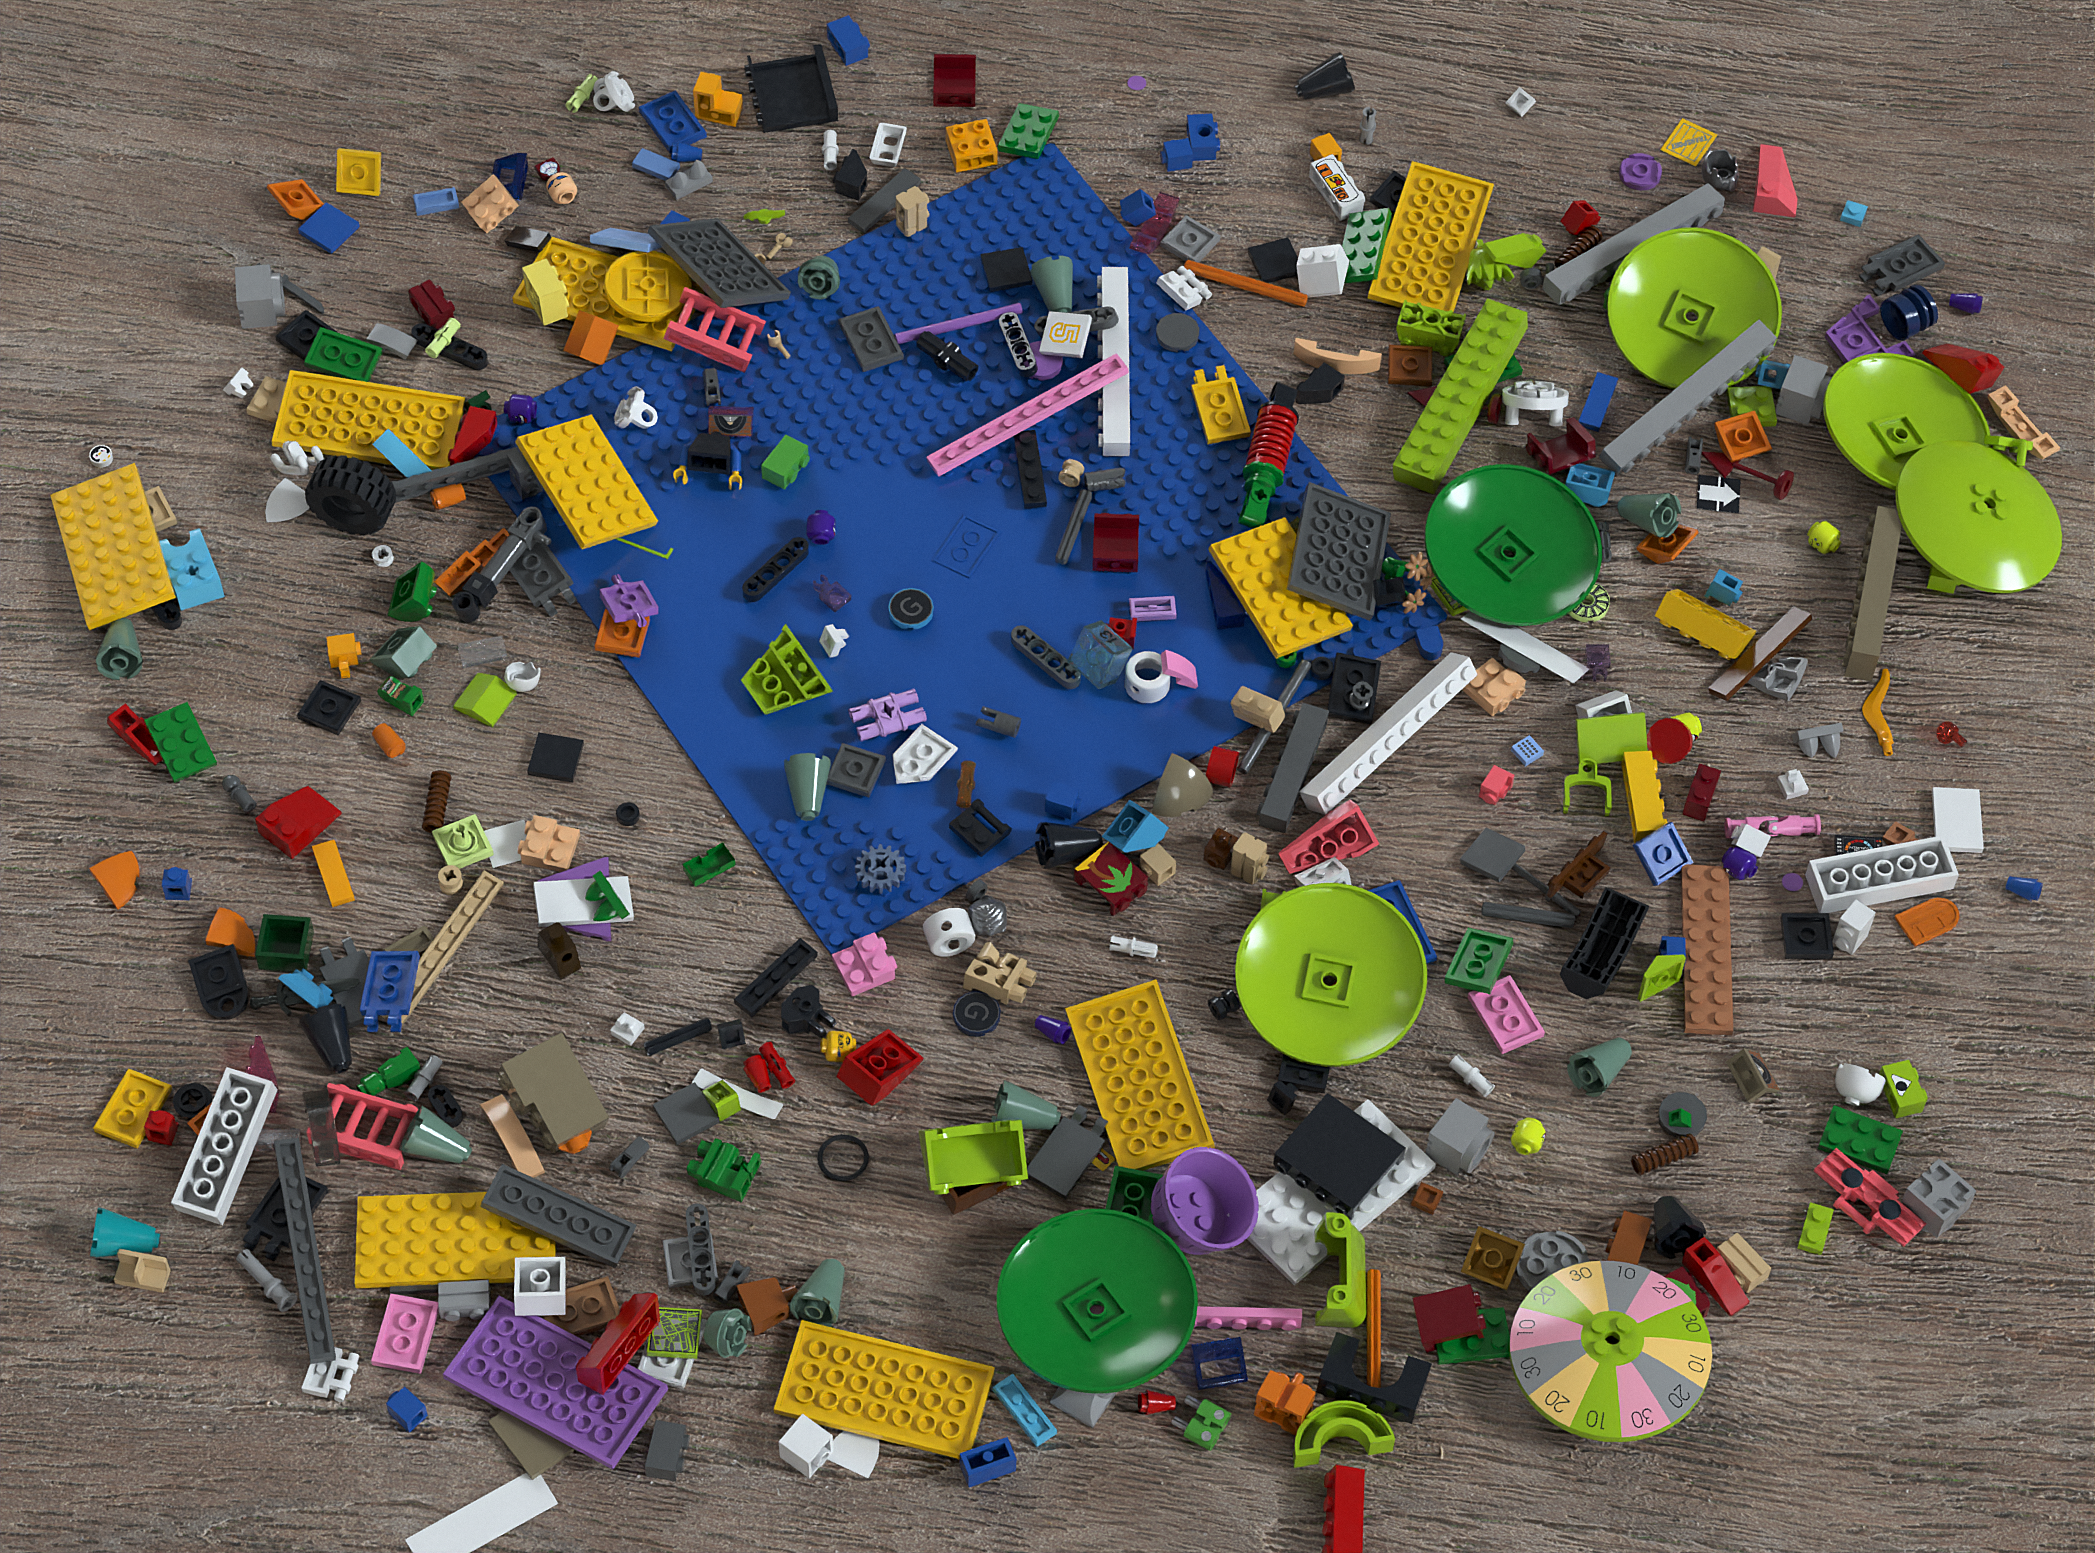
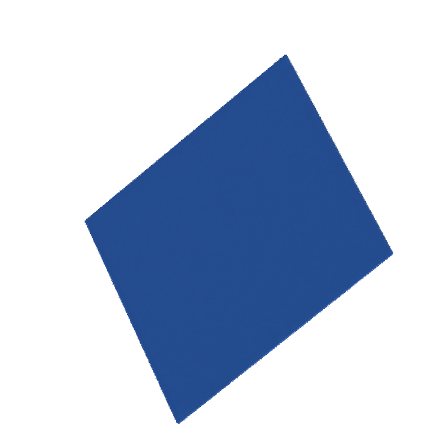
M1053 143L1045 145L1039 159L1023 156L928 203L929 217L927 218V228L916 231L915 234L909 237L905 236L896 226L895 219L824 254L823 256H827L835 261L840 277L838 290L834 294L827 296L826 299L809 297L810 294L803 287H799L798 271L800 267L777 278L791 292L789 299L732 306L766 321L761 335L753 334L747 349V353L752 354L745 373L677 344L672 351L644 343L603 365L533 398L537 402L536 418L532 419L529 424L510 422L508 414L504 413L496 416L498 425L491 442L474 456L475 459L479 456H486L500 450L517 447L515 441L519 436L592 414L658 519L656 526L619 538L664 555L668 553L670 548H673L668 559L616 539L582 550L543 486V491L533 497L522 500L510 480L509 470L487 477L517 518L528 507H536L541 511L547 524V530L544 535L551 539V543L547 546L572 579L574 584L569 586V588L598 632L604 611L607 609L600 598V589L613 586L614 583L611 578L613 575L617 577V574L621 576L623 582L644 581L658 605V614L650 616L640 658L620 654L615 655L831 955L853 946L854 940L882 931L1035 847V841H1039L1040 834L1035 833L1040 822L1073 826L1162 777L1172 753L1187 761H1191L1213 749L1214 746H1218L1255 726L1234 715L1231 700L1240 687H1247L1278 700L1302 659L1311 663L1317 657H1326L1333 663V668L1337 652L1375 660L1415 638L1416 629L1437 626L1447 619V613L1427 589L1423 590V586H1420L1421 582L1415 581L1414 576L1407 578L1409 572L1405 571L1402 576L1405 590L1413 595L1418 589H1421V593H1426L1425 598L1422 599L1424 605L1417 606L1415 613H1412L1411 610L1408 613H1404L1403 611L1406 607L1402 605L1383 608L1375 604L1374 615L1369 621L1345 612L1353 624L1350 631L1298 650L1296 662L1290 668H1282L1276 663L1271 650L1208 550L1211 544L1252 530V528L1238 523L1246 496L1245 480L1242 471L1252 442L1258 417V408L1263 403L1269 402V400L1193 309L1190 308L1185 311L1157 284L1158 278L1163 273ZM1023 247L1029 270H1032L1031 266L1033 263L1046 257L1052 256V260L1059 259V256L1069 257L1073 263L1071 312L1101 307L1097 306V293H1101V289H1097V276L1102 275V267H1128L1129 456H1103V447H1098V434H1103V431L1098 429V416H1102V411H1098V398H1102V393H1098L1097 390L1023 430L1036 431L1047 507L1024 509L1013 436L939 477L926 458L930 454L1101 362L1102 358H1098V345H1102V341H1098V330L1088 333L1082 358L1063 356V364L1059 374L1052 379L1044 381L1034 377L1033 379L1023 377L1019 374L1001 330L999 319L935 335L945 343H955L965 357L979 366L975 377L971 381H965L949 369L946 371L940 369L934 363L932 357L916 347L918 339L898 344L904 354V359L862 372L838 324V319L879 306L894 335L1020 303L1022 313L1017 314L1030 344L1042 341L1034 325L1037 319L1049 314L1034 280L1032 285L990 292L981 262V254ZM1173 313L1191 316L1199 326L1198 342L1187 351L1178 350V352H1172L1164 349L1158 343L1156 336L1157 324L1160 319ZM704 314L689 321L686 327L698 331ZM713 316L706 335L718 340L725 321ZM1008 322L1009 328L1013 327V324ZM733 325L726 344L739 348L746 330ZM774 330L780 332L782 344L790 354L788 359L784 357L777 347L769 346L767 334L770 337H775ZM1013 335L1010 339H1018L1021 335ZM1023 349L1018 350L1016 354H1020ZM1224 365L1227 377L1235 378L1251 435L1250 437L1207 444L1191 391V386L1195 384L1193 379L1195 376L1194 370L1203 369L1206 382L1216 380L1215 367ZM715 368L717 370L721 405L713 403L707 406L702 375L704 369ZM637 386L645 392L643 402L653 407L657 412V422L646 429L630 422L628 426L621 429L614 424L616 410L621 400H627L629 397L627 392L632 387ZM642 412V419L645 422H649L650 417L648 413ZM709 415L751 416V436L723 435L729 436L730 444L735 445L741 453V473H739V476L742 478V488L740 490L738 482H733L731 490L729 489L731 472L730 474L692 471L686 468L688 482L685 485L683 484V476L678 477L677 483L675 482L673 472L680 467L678 462L683 446L695 440L700 433L709 434ZM1294 432L1285 467L1284 481L1281 486L1276 487L1274 496L1269 500L1264 525L1286 517L1297 535L1305 488L1309 482L1342 495H1348ZM786 434L808 445L810 460L805 468L800 469L796 480L793 483H789L784 490L762 478L761 465ZM1068 459L1080 462L1084 466V473L1124 468L1125 474L1123 479L1125 480V487L1091 492L1092 498L1068 561L1065 565L1057 563L1055 556L1080 491L1086 490L1084 473L1080 476V483L1076 487L1065 486L1059 481L1058 476L1063 470V462ZM816 510H826L828 514L836 519L835 537L825 545L814 544L806 536L807 518L809 515L814 514ZM964 513L1003 531L971 579L931 562ZM1094 513L1139 515L1138 572L1092 571ZM965 518L938 557V560L969 573L996 532ZM970 530L978 531L981 534V541L974 546L968 545L964 542V534ZM969 533L966 536V540L970 543H975L979 540V536L976 533ZM796 537L806 539L809 544V554L799 565L760 600L749 602L743 597L742 587L748 578L790 540ZM1386 542L1383 562L1388 557L1401 560ZM959 546L967 547L970 550V557L963 562L957 561L953 558V550ZM958 549L955 552V556L958 559H964L968 556V552L965 549ZM781 559L777 563L780 566H786L790 562L787 559ZM1381 571L1380 580H1384L1385 574ZM765 573L762 578L771 580L774 578V575ZM757 588L754 589V590L749 589V592H751V591L757 592ZM902 589H920L932 599L934 606L933 617L926 626L915 630L908 628L907 630L898 627L890 619L888 610L890 599ZM1174 596L1176 619L1137 621L1134 650L1108 647L1107 639L1100 636V633H1103L1104 623L1109 624L1110 617L1131 620L1129 598ZM1170 604L1157 605V606H1170ZM786 624L833 692L765 715L741 679L755 661L765 654L769 649L771 641L777 639L782 632L781 629ZM833 624L836 629H845L849 637L843 639L846 645L840 649L838 656L830 658L819 640L824 627ZM1020 625L1028 627L1075 665L1081 672L1079 686L1074 689L1063 687L1014 647L1011 643L1013 628ZM1034 647L1031 651L1035 654H1041L1044 650L1041 647ZM1165 650H1168L1186 658L1195 666L1198 683L1196 689L1177 684L1176 677L1170 676L1169 691L1164 698L1157 702L1141 703L1127 694L1125 689L1126 664L1136 653L1150 651L1161 655ZM1288 654L1284 656V659L1289 658ZM1051 660L1048 662V665L1055 668L1060 663L1057 660ZM1143 668L1135 671L1139 678L1149 681L1158 678L1161 674L1152 668ZM1309 669L1287 708L1331 684L1332 675L1326 680H1317L1312 677ZM1067 675L1066 679H1069V678L1075 679V676L1073 675L1072 677H1069V676ZM913 688L916 690L915 693L918 695L919 702L901 707L900 711L905 713L923 707L927 721L908 726L906 731L900 730L888 734L886 737L879 735L862 742L860 741L856 728L874 723L875 718L869 717L853 723L851 720L853 718H850L849 715L850 708L867 704L869 699L875 700L887 696L889 693H895L896 695ZM982 706L1021 718V725L1017 736L1013 738L975 725L978 719L991 722L995 720V718L980 712ZM921 724L958 748L953 756L929 781L896 784L893 754ZM842 743L886 756V761L870 797L826 784L819 816L815 817L814 820L804 821L796 815L784 768L785 759L790 761V756L813 753L819 759H822V755L827 756L831 760L832 766ZM1053 781L1079 789V798L1082 799L1081 807L1078 813L1074 812L1071 820L1045 812V799ZM976 799H980L984 803V807L1003 824L1007 823L1012 828V831L1005 839L982 857L949 828V823L969 808ZM978 813L974 816L991 833L995 834L997 832V830L993 826H991ZM879 844H882L883 849L890 845L891 852L899 850V857L904 856L906 865L905 880L900 881V887L897 888L893 885L892 892L883 889L882 894H879L878 889L870 892V886L863 888L862 881H857V873H855L857 857H862L863 850L870 852V846L878 849ZM866 865V867H865L866 873L868 872V866H867V865ZM894 865V866H893V872L895 873V871H896V866Z

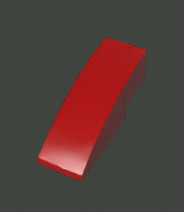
M126 703L107 718V724L138 754L154 766L162 761L144 723V719L142 717L139 718Z

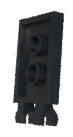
M279 1176L246 1222V1228L249 1231L243 1238V1241L246 1242L244 1248L254 1251L257 1247L261 1235L270 1239L271 1241L266 1245L264 1251L267 1252L265 1258L272 1261L277 1259L282 1246L287 1248L291 1246ZM306 1177L311 1213L313 1215L328 1193V1187Z

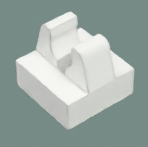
M241 368L224 387L223 391L229 396L234 394L243 398L247 393L242 389V386H245L247 389L253 386L252 381L247 376L248 372Z
M832 624L824 627L819 641L831 658L838 656L840 649L846 645L843 639H847L849 636L845 629H836Z
M1797 769L1787 771L1785 775L1778 776L1777 783L1786 800L1808 793L1809 789L1800 771H1797Z
M624 1012L610 1031L612 1036L631 1046L645 1028L642 1022Z

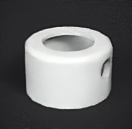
M1150 651L1136 653L1126 664L1125 689L1127 694L1141 703H1153L1164 698L1170 688V675L1163 674L1161 655ZM1143 668H1152L1161 674L1158 678L1149 681L1139 678L1135 671Z
M961 908L941 910L927 918L923 924V931L930 951L936 956L947 957L959 954L972 946L975 941V932L968 913ZM944 922L952 924L951 929L943 931L941 926ZM958 941L960 945L957 949L952 950L949 948L951 942Z

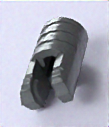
M1114 468L1085 472L1084 482L1086 491L1093 492L1125 487V480L1123 479L1125 469Z
M982 706L980 712L995 718V720L991 722L978 719L975 725L1013 738L1017 736L1021 725V718Z

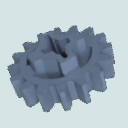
M879 844L878 849L870 846V852L863 850L862 857H857L855 873H857V881H862L863 888L870 886V892H873L875 889L879 890V894H882L883 889L892 892L893 885L898 888L900 887V881L905 880L904 856L899 857V850L891 852L890 845L886 849H883L882 844ZM866 865L868 866V872H867V873H866V871H865ZM894 865L896 866V871H895V873L893 872V866H894Z

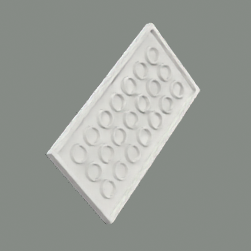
M1369 1099L1355 1109L1354 1112L1406 1147L1403 1161L1399 1165L1394 1164L1355 1210L1354 1218L1350 1221L1359 1231L1436 1167V1163ZM1278 1172L1256 1190L1259 1202L1258 1219L1253 1228L1254 1230L1247 1240L1295 1286L1331 1256L1327 1255V1248L1321 1242L1315 1243L1314 1231L1326 1212H1337L1328 1203L1319 1201L1310 1190L1298 1186L1293 1178Z

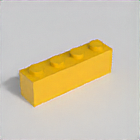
M1652 751L1624 752L1621 762L1634 843L1667 823V819H1663L1662 815L1664 813V800L1659 798L1661 782L1660 779H1656L1655 773H1657L1658 767L1657 760L1652 757Z

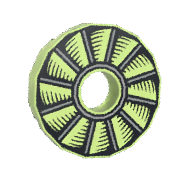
M1595 583L1591 592L1586 597V599L1592 601V604L1585 605L1581 603L1577 608L1568 613L1573 619L1580 622L1599 621L1606 615L1609 609V595L1601 585Z

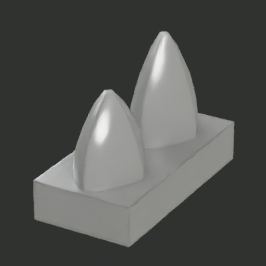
M695 160L690 169L684 172H677L674 177L666 180L665 187L678 200L712 183L713 178L703 162Z
M1842 722L1797 731L1792 734L1793 743H1798L1800 749L1812 758L1817 751L1818 739H1820L1826 752L1833 758H1836L1840 749V733L1843 732Z

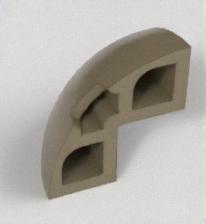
M1172 753L1157 789L1152 814L1163 817H1179L1183 812L1192 809L1197 811L1208 802L1213 794L1209 780L1195 765Z

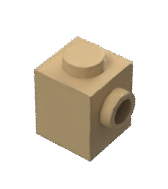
M1157 843L1155 847L1143 850L1140 855L1139 869L1159 886L1175 874L1176 861Z

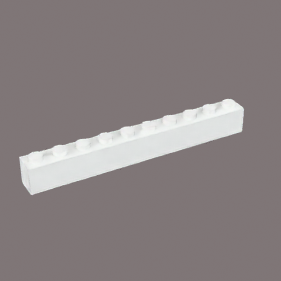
M1102 267V275L1097 276V289H1101V293H1097V306L1113 307L1119 317V321L1113 328L1098 330V341H1102V345H1098V358H1102L1103 361L1117 353L1129 371L1128 267ZM1128 373L1098 389V393H1102V398H1098V411H1102V416H1098V429L1103 431V434H1098V447H1103V456H1129Z
M1452 652L1447 655L1303 787L1299 793L1307 810L1326 815L1477 676V672L1470 657Z

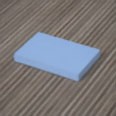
M608 228L590 235V242L592 244L647 253L661 248L646 233Z

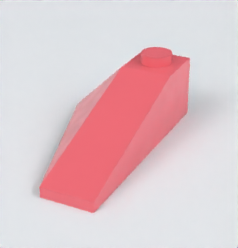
M1760 144L1753 212L1795 218L1798 198L1782 147Z
M1350 799L1326 814L1281 850L1278 855L1288 873L1291 874L1312 868L1333 857H1336L1338 860L1359 857L1379 845V842L1359 806Z

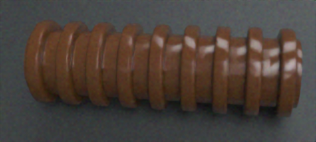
M1588 226L1554 261L1555 267L1558 268L1594 248L1603 239L1601 231L1595 226Z
M437 770L431 773L422 823L423 830L429 833L443 827L449 787L451 785L450 781L452 779L451 775L446 771Z
M1689 1133L1685 1137H1679V1140L1674 1139L1672 1142H1666L1665 1145L1661 1144L1659 1147H1653L1652 1150L1648 1149L1645 1153L1640 1152L1638 1155H1632L1631 1163L1634 1171L1641 1176L1644 1175V1172H1651V1169L1656 1170L1658 1167H1664L1665 1164L1669 1165L1671 1162H1677L1678 1159L1682 1160L1685 1156L1690 1157L1692 1154H1697L1699 1146L1695 1137Z

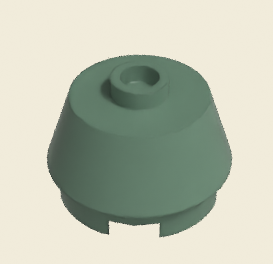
M823 255L815 256L804 262L798 271L799 287H803L810 294L809 297L826 299L827 296L834 294L840 285L837 264L831 258Z
M740 1309L714 1311L705 1325V1343L722 1357L740 1356L747 1347L744 1340L747 1330L751 1331L752 1329L751 1319L748 1315L743 1314Z

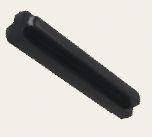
M708 1018L701 1019L645 1042L644 1050L647 1055H653L711 1031L712 1024Z

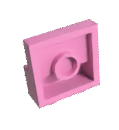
M875 932L854 940L853 946L832 954V961L851 997L895 979L896 961L892 955L887 956L885 952L887 950L886 943L883 937L878 938Z

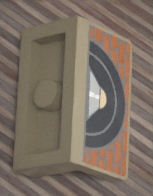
M1744 1048L1726 1062L1747 1102L1753 1103L1766 1092L1777 1093L1780 1091L1758 1051Z

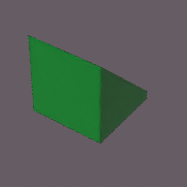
M1682 1108L1669 1112V1126L1691 1128V1114Z

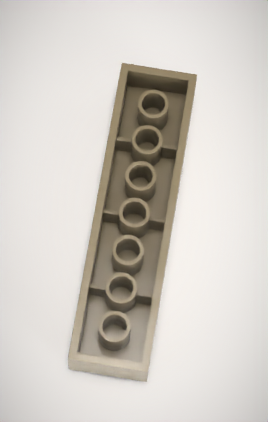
M1878 506L1876 513L1871 514L1869 525L1866 529L1864 539L1866 541L1863 546L1862 562L1858 572L1859 580L1855 589L1856 598L1853 601V614L1848 628L1850 631L1845 645L1846 653H1844L1842 666L1846 667L1844 676L1871 682L1879 659L1902 529L1897 509Z

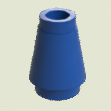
M678 142V144L672 143L671 160L678 163L695 162V160L701 161V148Z
M2009 876L2006 884L2007 890L2029 901H2038L2043 887V883L2038 882V879Z

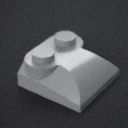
M1059 1387L1050 1400V1404L1093 1428L1117 1392L1092 1394Z

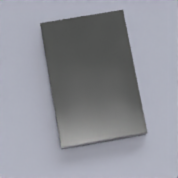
M879 306L838 319V324L862 372L904 359V354Z

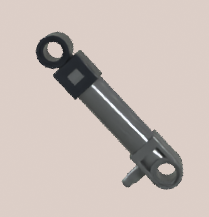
M528 507L520 513L507 530L509 533L508 538L480 573H473L462 587L463 592L454 597L452 605L462 622L471 623L478 619L480 615L479 606L482 608L487 607L498 592L496 589L497 585L526 549L530 551L537 541L546 545L551 543V539L544 535L547 530V524L538 508Z

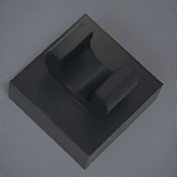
M740 1019L717 1024L722 1050L746 1044Z
M1279 1080L1273 1085L1267 1101L1283 1115H1286L1291 1111L1297 1098L1294 1092L1298 1088L1292 1083L1285 1085Z

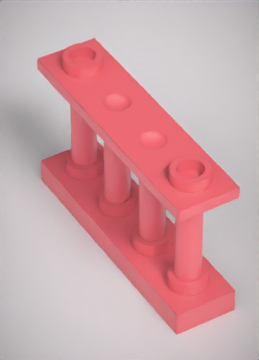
M685 287L679 300L680 303L685 304L677 323L670 321L663 339L745 373L752 354L747 353V349L753 334L760 336L766 321L734 307L720 308L712 298ZM693 308L705 313L698 331L685 327ZM713 316L725 321L718 340L706 335ZM733 325L746 330L739 348L726 344Z
M328 1083L329 1098L333 1100L322 1124L318 1126L309 1125L306 1132L309 1144L401 1170L404 1159L399 1147L418 1108L412 1104L403 1105L355 1091L343 1084L335 1085ZM342 1102L354 1105L355 1108L344 1132L332 1131L330 1128ZM368 1109L378 1112L368 1137L364 1140L354 1137L353 1134L364 1110ZM387 1116L401 1119L390 1145L383 1146L377 1144V1138Z

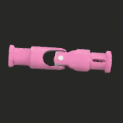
M1815 814L1814 817H1800L1799 815H1789L1780 818L1775 816L1745 817L1744 820L1725 818L1724 822L1726 838H1731L1736 826L1740 827L1741 823L1748 824L1759 830L1760 824L1766 821V834L1771 837L1778 834L1800 836L1801 833L1820 835L1821 832L1819 814Z

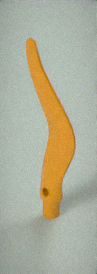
M1886 668L1882 670L1881 679L1865 700L1862 712L1866 721L1876 732L1884 755L1891 756L1893 754L1892 744L1894 741L1889 726L1881 712V704L1890 683V673Z

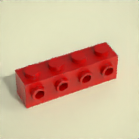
M1335 1465L1326 1473L1324 1487L1327 1488V1496L1323 1503L1326 1521L1322 1529L1323 1536H1325V1545L1323 1546L1322 1553H1363L1365 1469Z

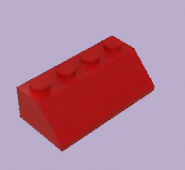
M634 1294L629 1301H625L622 1304L617 1317L608 1322L603 1335L594 1340L586 1357L583 1356L576 1365L578 1382L604 1395L660 1322L657 1294Z

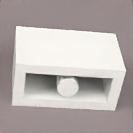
M1855 900L1840 918L1832 942L1840 950L1852 955L1868 936L1876 912Z

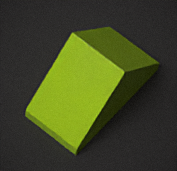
M724 1080L701 1091L720 1122L741 1111L737 1093Z

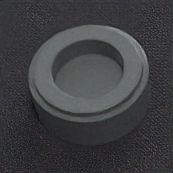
M980 879L975 881L968 889L966 898L972 903L980 900L987 892L988 885Z

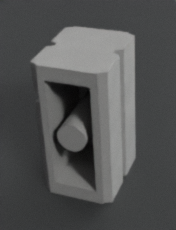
M489 1280L438 1283V1307L441 1319L457 1321L460 1317H470L474 1320L483 1319L491 1308Z

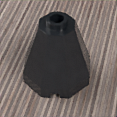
M1663 1196L1654 1203V1246L1657 1253L1668 1259L1677 1258L1675 1253L1680 1252L1684 1256L1685 1250L1703 1238V1234H1706L1703 1223L1673 1196Z

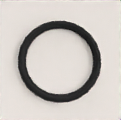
M841 1134L830 1137L821 1145L817 1160L821 1171L826 1176L837 1181H848L857 1178L865 1171L869 1163V1153L865 1144L860 1139L851 1135ZM836 1140H850L861 1147L864 1154V1162L854 1174L838 1176L825 1168L822 1160L823 1152L830 1143Z

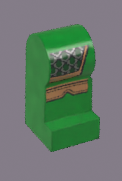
M389 676L377 690L378 695L384 701L410 716H413L424 703L422 689L415 685L410 687L392 676Z

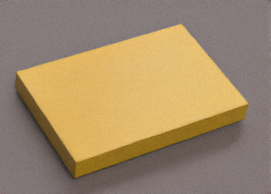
M128 1068L94 1125V1132L138 1149L146 1135L144 1125L150 1110H161L172 1091V1085Z

